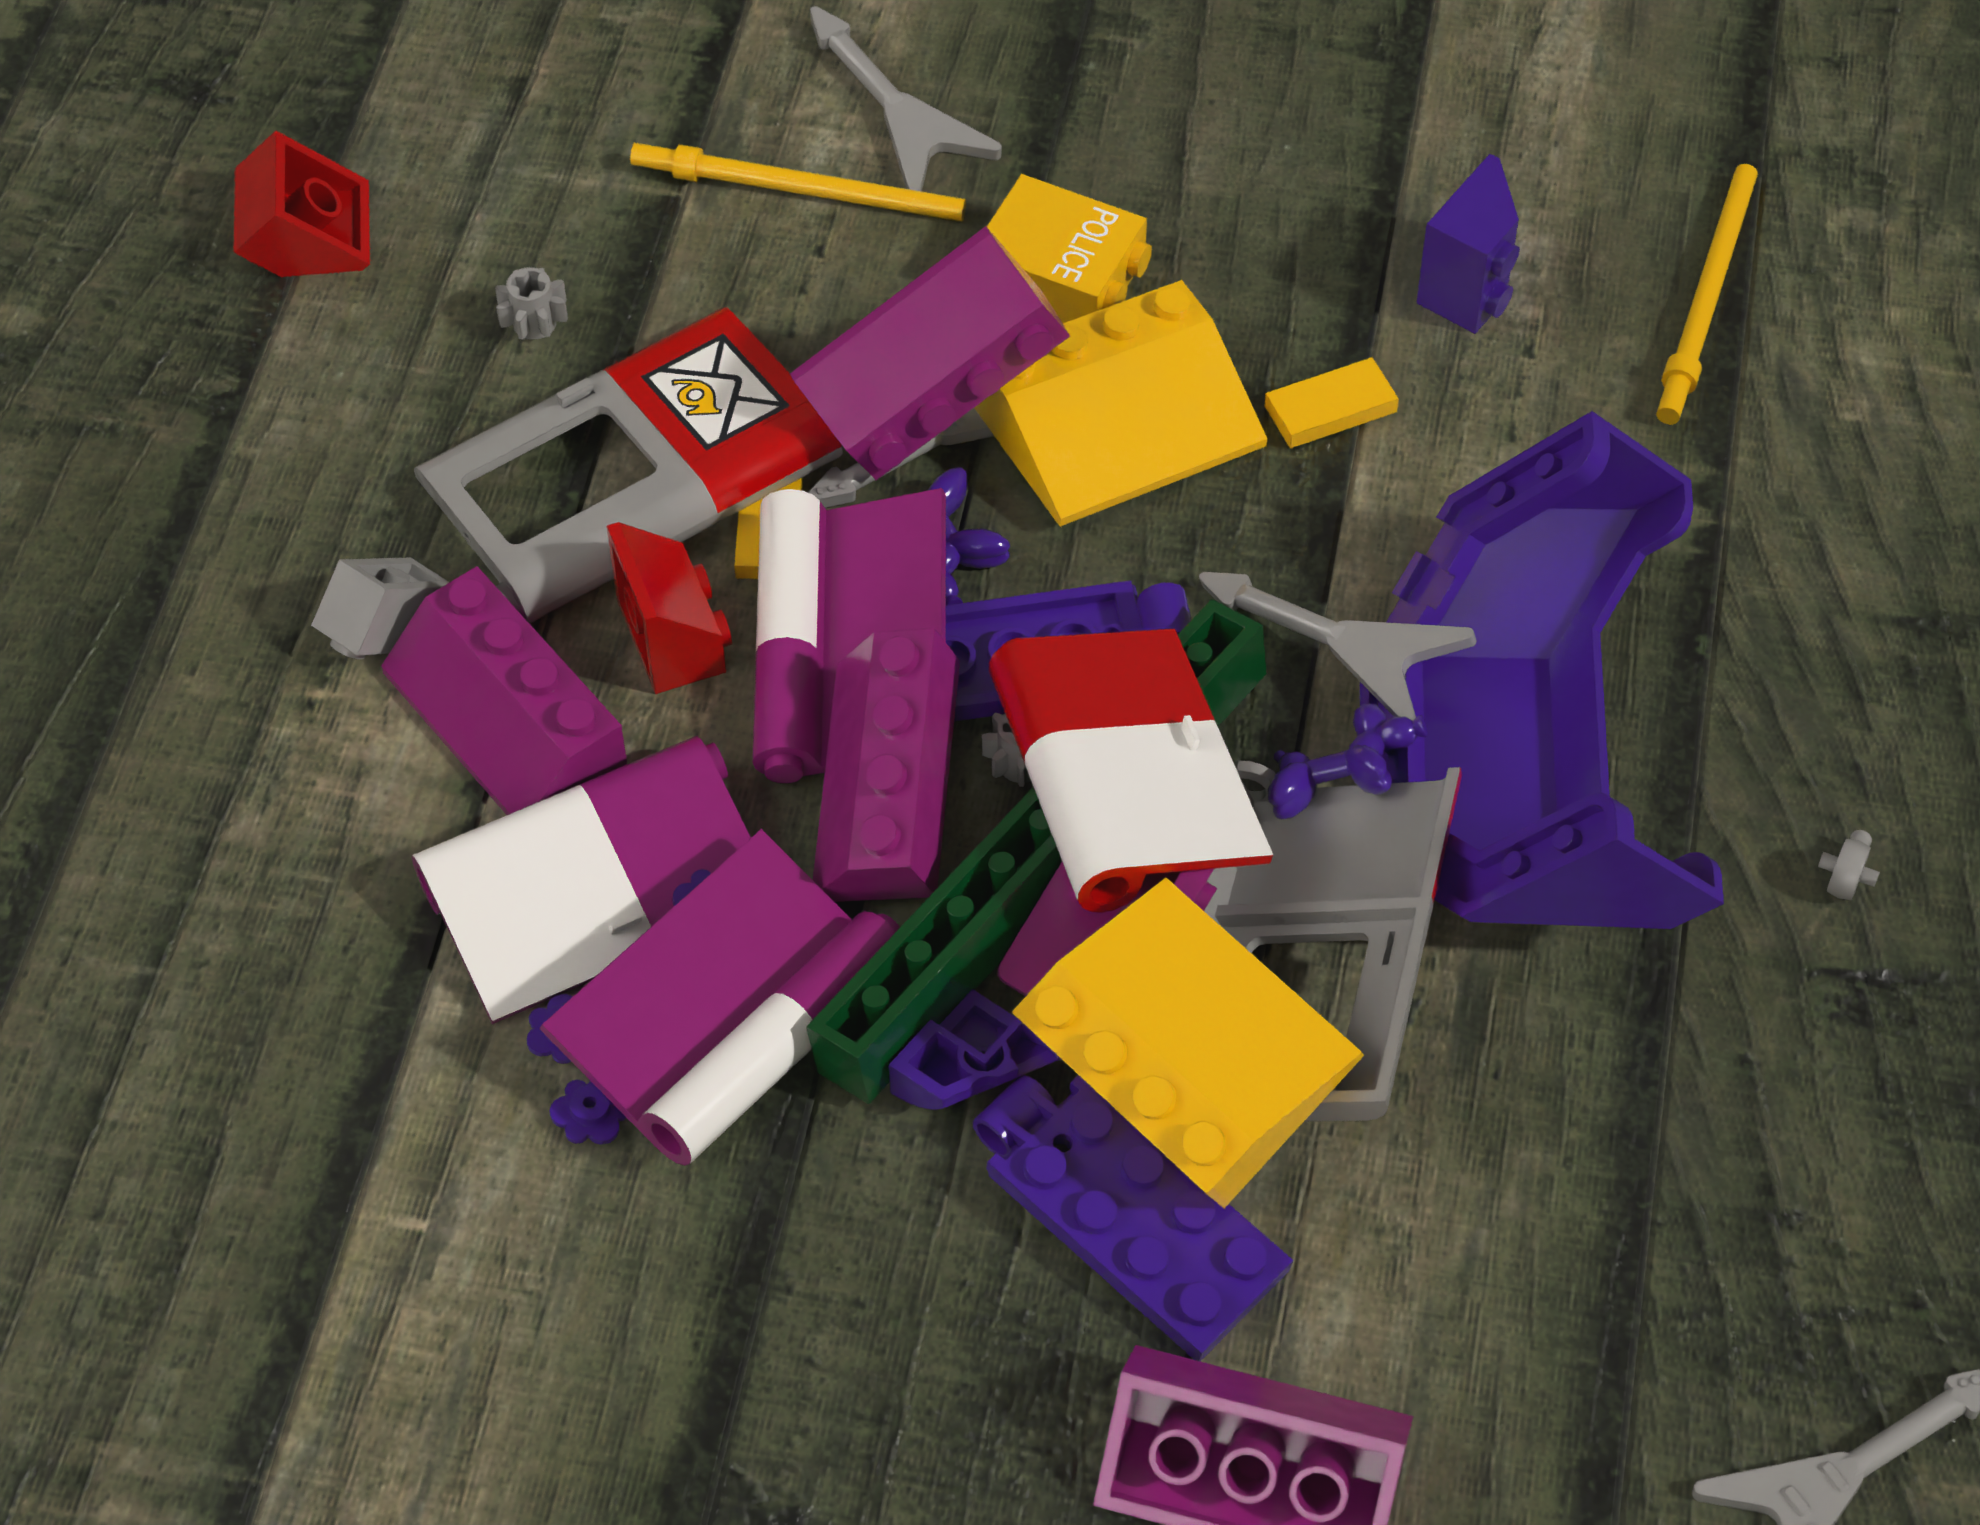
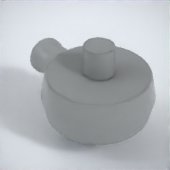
M1864 830L1853 831L1850 839L1845 840L1839 857L1823 852L1818 867L1833 872L1827 892L1836 898L1852 900L1859 882L1875 887L1880 872L1865 867L1872 843V837L1868 832Z

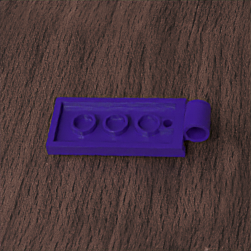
M1130 580L946 605V643L960 660L954 721L990 717L994 713L1005 714L989 673V661L993 654L1007 641L1015 638L1175 629L1177 634H1179L1192 620L1184 588L1171 582L1158 583L1144 589L1138 596L1136 587Z
M1079 1075L1070 1083L1069 1089L1071 1094L1059 1106L1055 1104L1051 1095L1041 1084L1029 1076H1019L972 1121L973 1129L978 1138L995 1154L987 1161L986 1169L989 1177L1190 1357L1201 1362L1290 1271L1293 1259L1230 1204L1223 1208L1209 1197ZM1062 1144L1067 1146L1069 1151L1061 1152L1054 1146Z

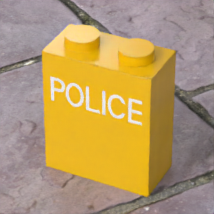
M1024 174L1020 175L987 225L992 234L1042 290L1062 323L1125 301L1127 286L1134 276L1140 278L1144 274L1152 253V246L1146 243L1147 218Z

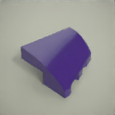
M972 989L940 1025L930 1020L889 1064L890 1093L920 1108L929 1110L943 1109L1061 1060V1058L1018 1018Z

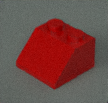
M275 130L235 168L234 253L280 277L363 271L370 265L369 180Z
M620 522L607 525L617 602L655 694L726 673L724 647L732 645V637L723 611L720 609L712 612L707 601L712 599V590L703 564L700 563L692 566L682 542Z

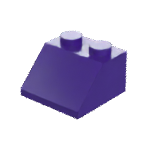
M1489 154L1426 224L1416 303L1474 334L1479 331L1491 316L1498 318L1508 306L1513 294V287L1508 285L1510 272L1517 261L1520 248L1515 245L1519 218L1500 158Z

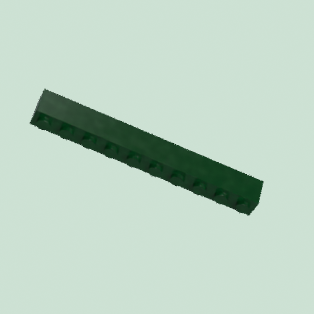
M1211 599L1183 628L1178 637L1215 722L1219 726L1267 673L1263 625ZM1034 787L806 1026L817 1072L867 1104H870L890 1082L889 1064L930 1020L940 1025L972 989L975 990L1003 960L1062 863Z

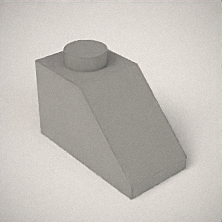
M411 557L339 559L311 626L331 638V647L345 656L354 659H364L366 655L389 654L424 598L449 582Z

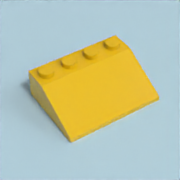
M1182 280L1063 323L1070 337L1001 387L996 393L990 395L974 407L1059 526L1066 525L1266 447L1267 443L1265 432L1213 319Z
M1167 878L1159 882L1061 958L1012 1011L1023 1024L1199 1188L1223 1208L1235 1198L1364 1056L1354 1044Z

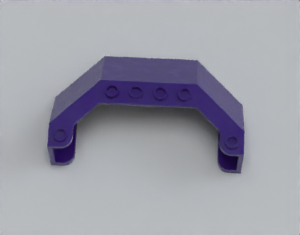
M1593 411L1449 495L1436 516L1444 524L1426 555L1415 552L1392 591L1400 599L1386 623L1469 627L1473 629L1477 641L1473 647L1420 661L1407 669L1405 680L1416 717L1423 716L1428 737L1417 736L1413 744L1402 749H1386L1382 755L1386 761V769L1391 774L1392 783L1443 780L1446 778L1448 768L1461 767V783L1434 900L1469 922L1672 929L1724 904L1722 873L1716 861L1700 852H1691L1673 861L1660 855L1635 839L1634 821L1631 811L1628 807L1610 797L1600 633L1645 557L1678 539L1686 532L1693 513V496L1690 478ZM1360 682V706L1363 704H1376L1386 714V720L1394 718Z

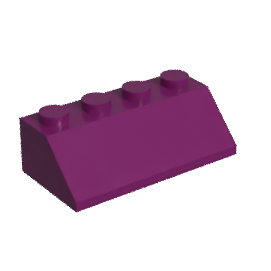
M985 226L800 365L790 375L845 450L877 480L892 468L898 466L904 459L939 433L949 428L955 421L990 395L996 393L1001 387L1037 360L1046 356L1052 349L1070 337V334L1042 290Z
M478 566L424 598L381 665L383 674L506 815L627 765L622 725Z
M935 628L873 632L837 664L813 871V881L834 902L928 898L938 888L960 660Z
M1135 1345L1121 1372L1093 1506L1164 1525H1388L1413 1416Z

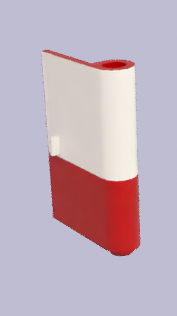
M1175 629L1015 638L1004 643L993 654L989 661V673L1072 888L1083 909L1090 912L1104 913L1128 904L1137 896L1146 874L1271 863L1273 857L1272 850Z

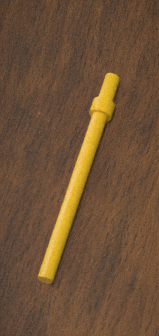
M634 143L630 154L631 165L672 172L673 178L697 182L699 177L960 222L963 221L966 210V199L705 155L703 154V149L679 144L675 150Z
M1740 164L1735 169L1677 351L1667 360L1661 378L1665 388L1656 413L1658 420L1662 423L1669 425L1678 423L1687 395L1696 389L1702 370L1699 357L1757 179L1758 172L1752 165Z

